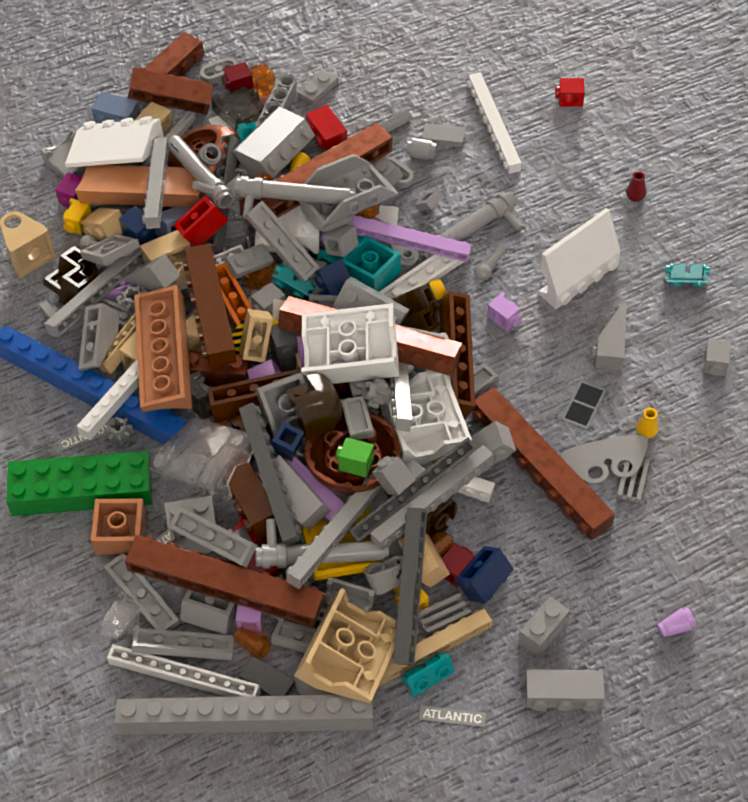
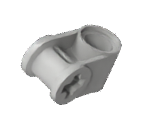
M397 554L381 562L373 563L364 570L371 590H375V595L385 594L400 586L399 578L402 572L400 569H402L401 559L403 554Z

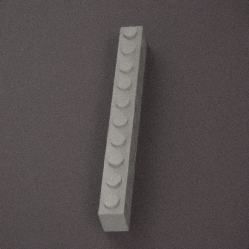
M340 695L117 699L115 724L120 735L373 730V699L370 703Z

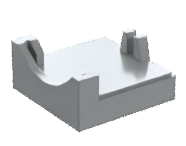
M73 128L69 130L68 134L59 144L50 148L40 149L44 163L62 179L67 172L81 176L85 173L87 167L66 168L65 162L77 132Z

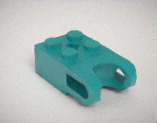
M357 235L359 245L345 257L329 255L326 253L325 248L317 254V260L327 264L342 259L350 277L357 279L378 292L384 289L401 272V253L368 236L362 237Z

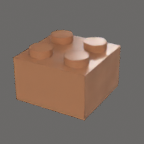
M95 499L91 544L95 555L128 554L135 536H145L147 512L143 499Z

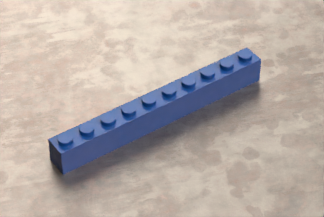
M7 325L0 329L1 358L92 407L115 384V382L90 369L79 370V363ZM134 392L112 416L113 418L116 416L122 419L127 418L129 425H132L133 429L174 451H177L189 436L185 419L166 409L143 412L140 408V396Z

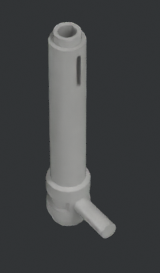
M170 136L167 139L168 149L196 179L192 184V188L204 192L217 207L222 209L228 208L234 200L232 191L221 179L215 177L180 136Z
M249 176L236 178L235 195L245 198L244 219H247L245 215L253 208L254 199L272 198L339 205L342 200L354 196V191H350L349 188L267 181L259 177L249 179Z
M502 192L496 196V199L489 200L484 207L439 235L461 241L494 219L498 220L503 216L516 231H519L523 228V225L511 212L517 205V200L511 192ZM419 251V255L424 261L434 255Z
M267 519V544H261V547H256L255 549L256 567L270 569V566L286 568L287 565H294L297 557L302 556L305 548L311 544L286 546L285 543H277L276 520ZM372 541L338 543L322 563L384 560V558L389 556V549L385 547L383 550H380Z

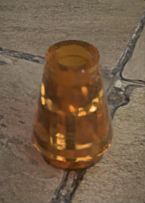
M239 627L234 634V639L252 657L263 658L271 648V642L266 635L244 627Z

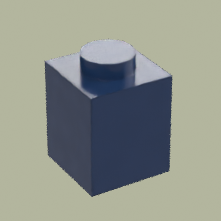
M283 421L272 440L271 445L275 453L292 462L303 442L304 432Z

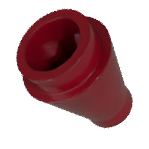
M641 171L633 173L632 179L626 188V194L631 201H641L647 194L645 174Z

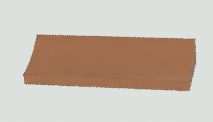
M87 166L75 192L80 203L145 206L144 200L146 199L150 166ZM167 167L163 206L192 208L206 194L192 188V184L196 179L186 168Z
M174 285L134 295L140 408L143 412L172 408L192 409L185 300L179 287Z

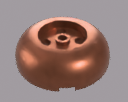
M222 125L201 126L181 136L182 140L196 155L204 145L213 143L220 148L222 155L225 154L227 156L228 150L223 146L226 143L229 145V140L225 139L222 145L221 137L234 134L239 140V136L235 131ZM169 150L167 167L185 168ZM206 153L208 158L214 159V154ZM221 155L222 165L226 167V162L222 159ZM238 158L236 161V168L240 165V161L238 160ZM217 163L214 166L207 167L215 176Z
M369 413L374 430V437L358 440L374 444V461L367 477L373 474L372 472L378 467L377 463L386 456L400 457L401 450L398 435L394 428L384 419ZM344 415L336 423V428L306 440L305 458L307 466L313 477L324 487L337 493L354 495L355 492H365L381 486L377 479L371 478L366 481L365 485H362L366 477L339 470V462L336 460L337 449L339 446H343L346 437L350 438Z

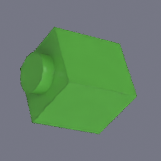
M346 437L343 446H339L336 452L339 470L367 477L374 461V444Z

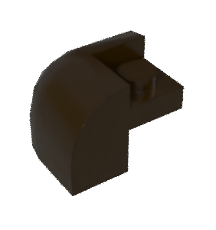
M75 246L60 255L58 269L45 277L43 281L44 286L60 296L59 302L64 305L97 277L98 273L96 263L82 259L81 250Z
M429 283L392 298L395 302L409 309L401 326L431 332L440 325L437 321L436 313L440 309Z
M323 374L306 375L307 383L286 390L287 397L296 411L298 425L304 432L307 440L336 428V423L344 415L337 391L329 378Z

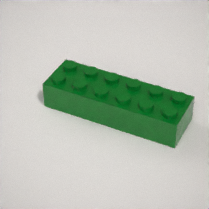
M148 450L8 462L6 503L12 516L94 510L95 499H143L144 505H153L152 462Z

